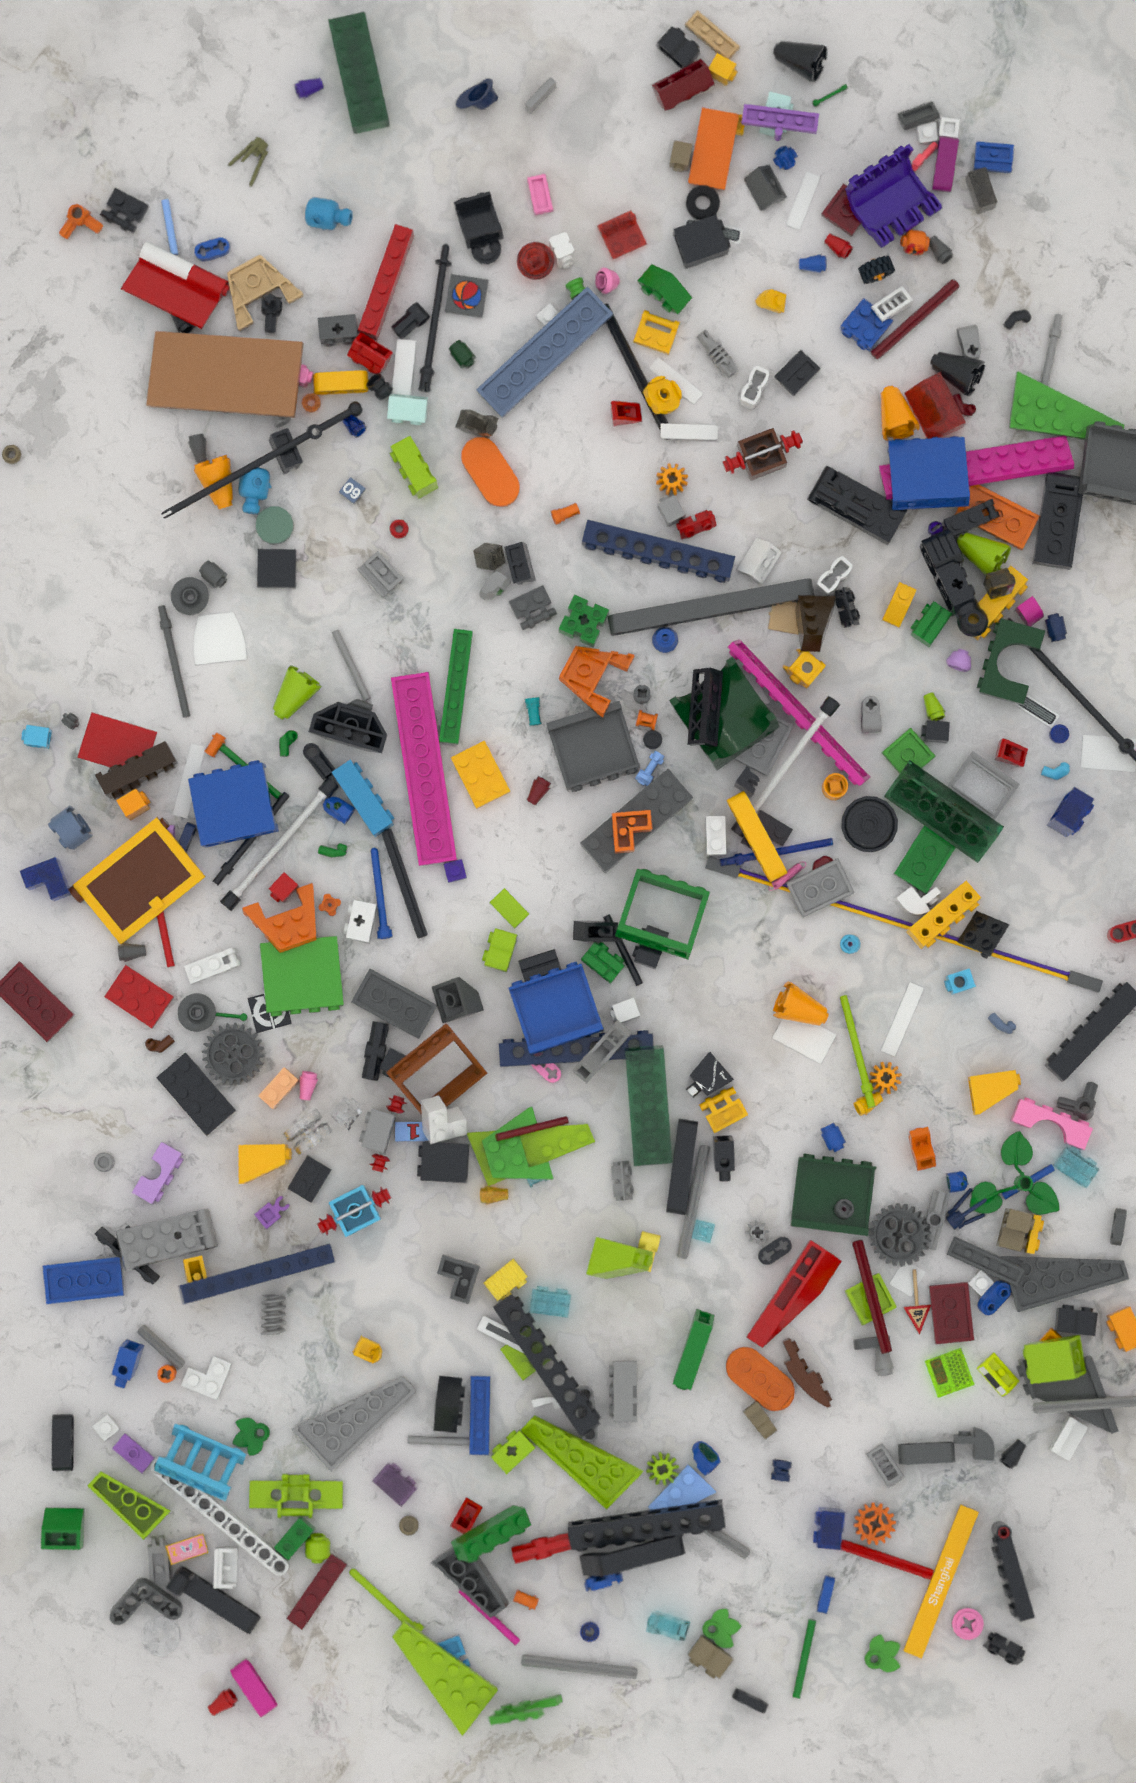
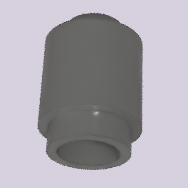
M208 560L199 569L201 577L214 588H221L227 582V573L214 562L211 563Z

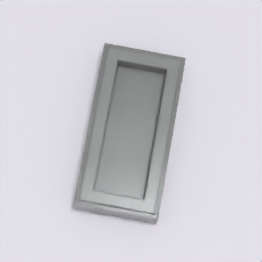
M552 77L525 103L528 113L531 114L556 88V81Z

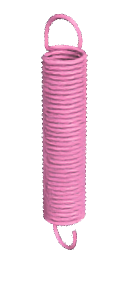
M799 863L795 864L787 871V874L772 882L774 889L780 888L804 867Z

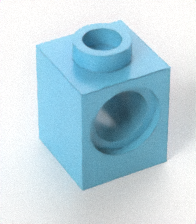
M26 725V729L22 731L21 739L26 746L49 749L52 730L46 727Z
M970 968L946 976L947 980L944 981L947 991H951L952 995L976 987ZM956 977H961L964 981L963 986L960 988L954 984Z

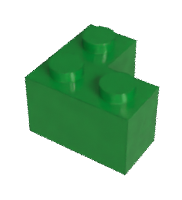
M653 264L637 280L642 286L640 288L642 292L647 296L651 294L656 300L661 301V307L668 313L679 314L692 299V296L674 274Z

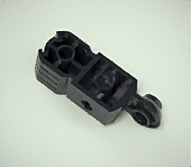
M946 529L922 540L920 544L922 556L948 611L952 613V617L956 616L959 630L966 636L975 637L981 635L988 627V616L980 608L977 599H975L974 595L976 593L972 584H968L966 580L967 573L964 567H962L964 562L963 555L954 535L949 529ZM974 616L978 619V623L971 624L968 618Z

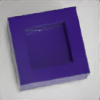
M462 859L444 864L448 883L467 878Z

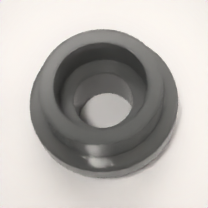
M73 713L63 714L61 721L68 728L74 730L75 727L80 725L78 722L79 718Z

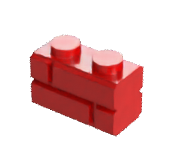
M361 332L353 341L347 356L354 363L368 368L369 372L381 374L387 367L393 352Z

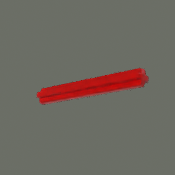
M842 1540L840 1543V1550L926 1579H931L933 1576L931 1568L847 1540Z

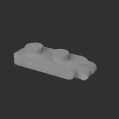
M162 1535L159 1536V1544H156V1536H152V1544H148L150 1581L161 1589H167L166 1585L170 1581V1564L165 1546L168 1543H164V1536Z

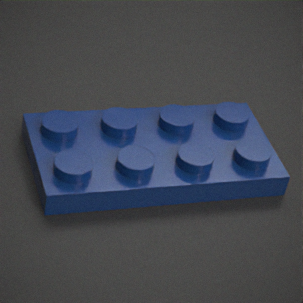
M121 1257L43 1265L46 1304L124 1296Z

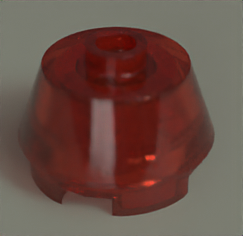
M541 242L526 244L521 248L517 256L519 271L523 276L532 280L546 277L554 266L552 250Z

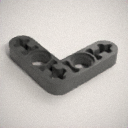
M139 1578L112 1607L110 1621L115 1625L124 1624L143 1602L153 1607L165 1617L175 1620L182 1615L183 1606L179 1600L149 1579ZM139 1586H146V1589H142L138 1595L137 1593L139 1591ZM160 1595L164 1600L162 1602H155L153 1597ZM127 1598H133L135 1599L136 1603L134 1605H128L125 1602V1600ZM175 1607L177 1608V1611H175V1610H174L173 1612L170 1611V1608H171V1609H174ZM123 1608L122 1616L116 1617L115 1614H119Z

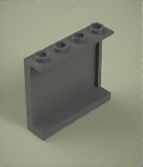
M1096 421L1094 424L1086 427L1078 494L1136 505V429L1125 430L1120 425L1106 426L1105 422Z
M620 701L610 703L603 717L591 709L546 723L567 791L576 792L582 790V786L590 784V787L601 784L600 780L608 778V781L618 779L620 774L626 773V775H631L638 772L637 769L640 768V763L634 750Z

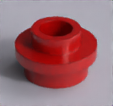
M397 519L391 523L390 533L393 537L401 539L408 534L409 527L404 520ZM401 526L403 530L402 532H397L396 528Z

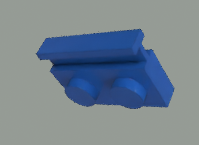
M976 141L974 170L1011 173L1014 145Z

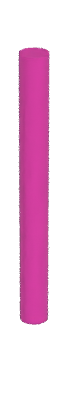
M461 1590L458 1591L515 1646L518 1644L520 1639L495 1615L490 1618L469 1596Z

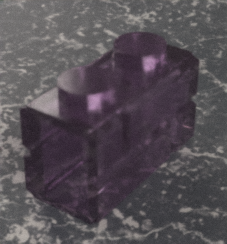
M388 1462L372 1481L402 1507L417 1490L415 1486L417 1482L409 1475L407 1477L400 1473L402 1469L393 1462L391 1465Z

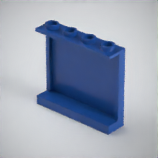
M952 436L950 438L933 437L931 439L914 438L912 440L895 439L888 441L892 510L969 506L970 492L965 437Z
M256 760L249 762L247 766L233 765L230 766V770L215 769L211 771L212 774L197 773L193 775V778L188 779L202 847L207 848L279 832L278 824L274 820L264 769L266 764Z
M573 962L567 964V968L559 970V968L549 970L548 975L542 977L541 974L529 977L530 981L524 983L522 980L511 983L512 987L508 988L530 1055L604 1031L582 963Z

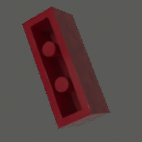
M699 59L652 84V88L659 105L666 111L675 108L676 105L683 101L690 100L700 92L707 91L715 84L708 65L702 59Z

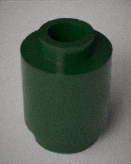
M458 340L449 347L450 355L460 368L465 367L468 369L475 363L474 359L476 356L465 342L462 343L461 340Z

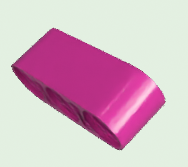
M248 1659L243 1660L230 1670L233 1678L260 1717H263L278 1706L276 1700Z

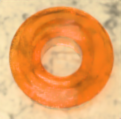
M314 393L306 394L302 399L304 410L307 412L317 411L321 406L320 398ZM310 400L315 401L313 406L308 405Z

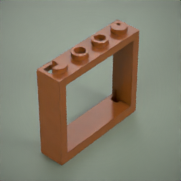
M447 1023L386 1072L421 1115L420 1102L403 1082L453 1041L472 1064L432 1097L439 1096L447 1107L487 1074L486 1070Z

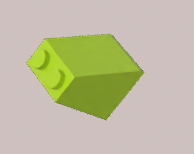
M596 1237L586 1275L610 1279L648 1271L653 1262V1252Z
M1080 1335L1031 1342L1024 1345L1023 1356L1027 1360L1028 1366L1026 1374L1031 1384L1076 1379L1087 1373Z

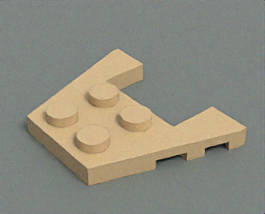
M261 255L227 272L239 332L254 324L245 306L277 288H280L288 304L304 296L299 289Z

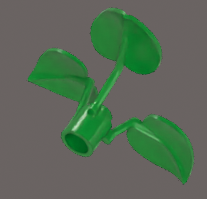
M1020 1131L1011 1134L1001 1148L1003 1162L1006 1165L1014 1164L1019 1176L1014 1179L1013 1186L998 1191L993 1183L981 1182L977 1184L971 1194L970 1208L984 1198L987 1201L975 1209V1212L988 1214L997 1211L1003 1203L1002 1198L998 1194L1015 1189L1030 1193L1026 1197V1205L1034 1214L1044 1215L1060 1210L1059 1201L1054 1190L1044 1182H1036L1033 1185L1032 1178L1024 1175V1172L1018 1167V1165L1028 1164L1033 1156L1030 1143Z

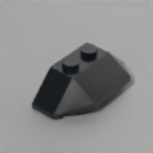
M336 702L314 713L308 731L333 742L381 754L388 736L375 712L341 702Z

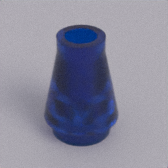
M350 416L342 421L350 435L355 438L360 437L366 431L365 422L356 416Z

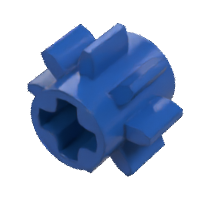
M782 146L775 151L776 157L773 161L780 169L788 170L796 164L795 158L798 155L791 147Z

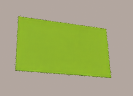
M505 888L489 902L514 929L529 915Z

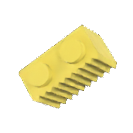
M513 1258L483 1282V1284L495 1299L499 1301L511 1295L510 1291L513 1288L517 1287L519 1289L526 1284L527 1281L525 1279L528 1276Z

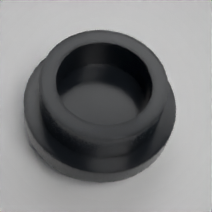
M656 730L646 732L643 737L644 745L649 749H657L662 744L661 734Z

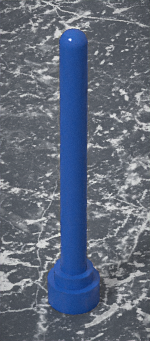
M372 848L371 860L380 924L377 931V939L392 938L393 935L392 929L387 926L379 854L377 848Z

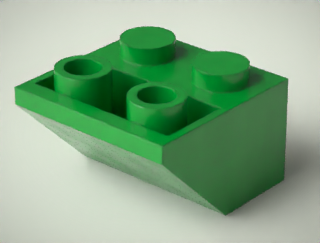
M45 1508L41 1529V1549L81 1550L84 1540V1508Z

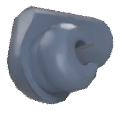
M992 1013L988 1017V1020L1004 1033L1011 1034L1016 1029V1025L1012 1021H1008L1005 1024L996 1013Z

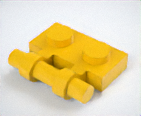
M733 1086L727 1090H721L716 1096L708 1097L703 1103L699 1104L702 1111L708 1108L711 1110L712 1113L705 1117L714 1133L748 1116L740 1098L732 1102L730 1096L736 1094ZM725 1100L727 1105L717 1110L715 1104Z

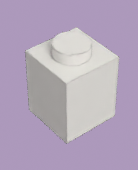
M634 997L612 1005L613 1010L610 1011L613 1022L619 1020L621 1023L640 1017Z

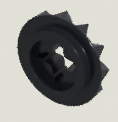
M498 240L489 243V250L492 252H487L484 256L481 248H485L488 243L471 248L474 260L480 264L487 265L496 262L501 254V245Z

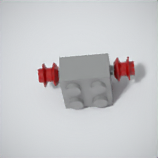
M393 1095V1098H389L392 1101L391 1105L386 1106L389 1111H392L391 1114L375 1109L367 1112L365 1118L367 1128L366 1131L362 1130L359 1142H362V1147L379 1151L380 1154L372 1155L375 1160L374 1163L369 1165H372V1170L382 1173L384 1169L388 1170L385 1167V1163L390 1162L389 1158L384 1155H386L396 1116L405 1112L402 1106L407 1104L404 1102L405 1098Z

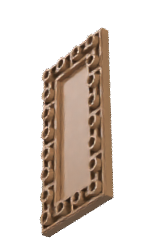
M155 331L146 405L158 408L295 418L304 343L300 341Z

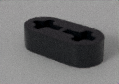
M786 1237L777 1238L759 1251V1261L765 1265H770L791 1250V1241ZM780 1240L788 1242V1245H786L787 1250H775L780 1245ZM773 1250L775 1252L770 1256V1261L762 1260L764 1251L769 1253Z
M735 1688L732 1695L733 1699L764 1714L769 1706L767 1702L738 1688Z

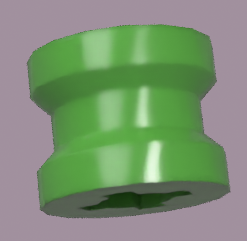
M581 277L571 280L565 285L566 289L570 291L571 300L586 288Z

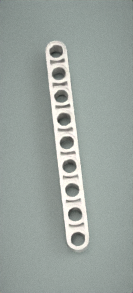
M159 1457L152 1461L151 1471L272 1573L281 1576L288 1571L290 1567L289 1560L216 1498L196 1488L193 1496L187 1495L186 1487L189 1485L182 1482L173 1483L170 1477L154 1471ZM207 1498L210 1501V1507L203 1508L200 1503L201 1499ZM217 1511L225 1513L223 1521L217 1520L215 1516ZM237 1523L240 1526V1532L233 1533L230 1529L231 1524ZM247 1536L254 1537L255 1544L252 1546L247 1545L245 1538ZM267 1548L270 1551V1557L263 1558L260 1550ZM277 1561L284 1562L285 1569L282 1571L277 1570L275 1563Z

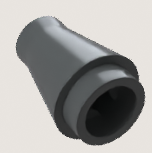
M936 235L929 239V246L936 261L941 264L947 263L953 257L952 249L938 239Z
M204 434L188 436V444L196 462L206 461V438H204Z
M122 943V945H118L119 961L124 960V962L146 956L145 944Z

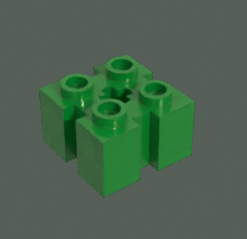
M574 594L568 607V612L571 613L570 617L564 616L559 627V633L572 639L574 635L580 636V642L594 648L600 635V630L597 627L598 625L604 626L609 609L598 604L590 607L588 606V600ZM580 618H587L589 623L582 625Z

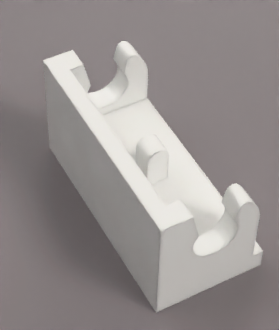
M238 1547L215 1548L213 1589H233V1587H237Z

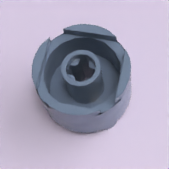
M69 805L54 816L51 822L48 823V826L54 833L57 832L60 836L59 842L64 848L68 847L75 850L91 838L93 834L89 833L91 829L80 814L75 815L72 812L75 809Z

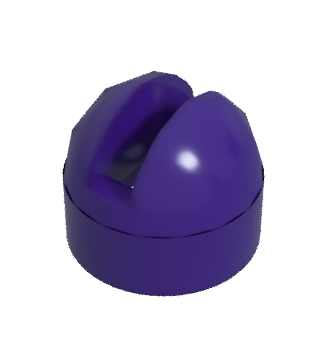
M939 521L931 522L928 527V532L931 536L944 530L942 523ZM939 525L940 528L933 532L932 529Z

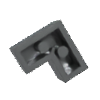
M442 1255L437 1274L455 1279L450 1298L469 1304L480 1266Z

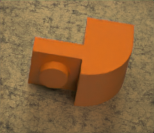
M916 1128L909 1131V1143L917 1171L936 1167V1158L931 1144L929 1128Z

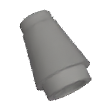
M880 1347L876 1348L875 1371H877V1375L893 1374L892 1369H894L890 1354H882Z

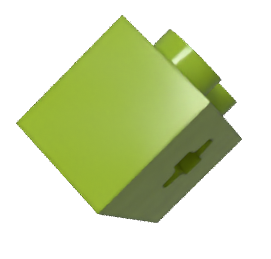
M513 1430L506 1437L508 1440L503 1445L499 1443L492 1450L494 1454L491 1455V1458L506 1475L536 1447L521 1430L517 1432ZM508 1446L516 1447L515 1455L513 1453H511L510 1455L507 1453L509 1450Z

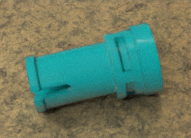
M540 697L525 699L529 715V726L542 724L539 711Z

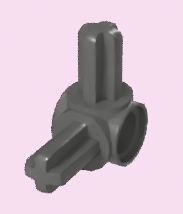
M1088 1082L1083 1097L1078 1098L1077 1101L1059 1097L1057 1107L1072 1111L1073 1115L1078 1116L1082 1120L1091 1119L1094 1115L1096 1105L1094 1098L1098 1085L1094 1082ZM1084 1106L1090 1108L1087 1112H1083L1080 1109Z

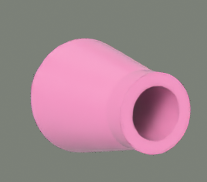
M302 1071V1075L299 1076V1098L311 1100L318 1081L317 1073Z

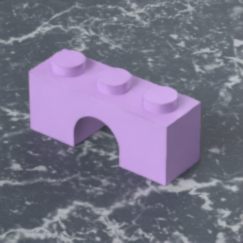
M161 1142L152 1157L161 1166L160 1176L154 1180L141 1176L132 1193L151 1204L159 1203L164 1195V1192H162L164 1186H169L174 1177L172 1175L174 1169H179L184 1160L181 1158L183 1153Z

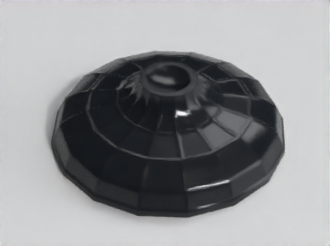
M864 796L854 800L846 807L842 816L841 829L845 839L852 847L862 852H876L886 848L893 841L897 833L898 819L894 809L887 801L875 796Z

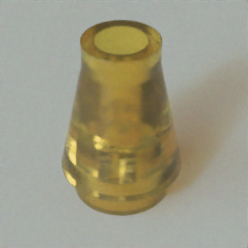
M491 1186L480 1188L481 1203L488 1205L508 1200L507 1188Z

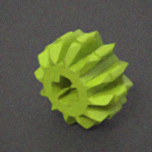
M659 1452L660 1459L652 1455L651 1458L655 1462L647 1461V1465L653 1468L646 1469V1473L653 1472L649 1479L653 1480L657 1477L656 1485L662 1479L663 1485L666 1486L667 1478L672 1483L674 1480L671 1475L678 1476V1473L672 1470L678 1469L679 1465H671L676 1461V1458L674 1457L668 1461L669 1453L663 1458L662 1452ZM665 1464L666 1469L668 1468L667 1472L663 1471V1473L660 1474L659 1469H657V1467Z

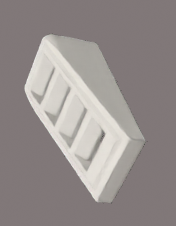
M901 286L871 306L878 318L884 322L912 306L913 299L904 287ZM900 297L903 303H901L897 298ZM894 300L898 306L895 307L891 301ZM888 303L892 310L889 311L885 304ZM882 307L886 314L883 315L878 308Z

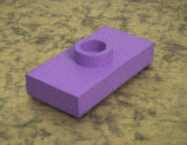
M126 1433L112 1448L141 1473L155 1459L154 1456Z

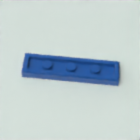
M471 1376L469 1455H489L490 1376Z

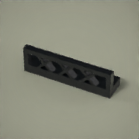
M711 667L693 670L687 745H706L709 747H717L723 671ZM699 674H704V680L700 684ZM702 692L703 698L698 702V695ZM700 711V712H701V718H700L699 721L697 722V720H696V715H697L698 712ZM697 730H699V740H694L695 733L697 732Z

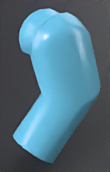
M1062 762L1055 769L1044 766L1041 775L1059 780L1068 775L1070 766L1066 762Z

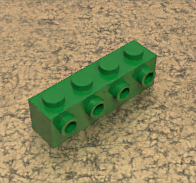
M512 1505L451 1541L458 1560L472 1563L478 1560L480 1555L492 1552L497 1545L510 1541L512 1536L524 1533L525 1529L531 1526L524 1507Z

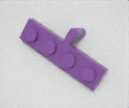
M744 104L741 124L775 129L774 139L780 141L783 130L817 134L819 113Z

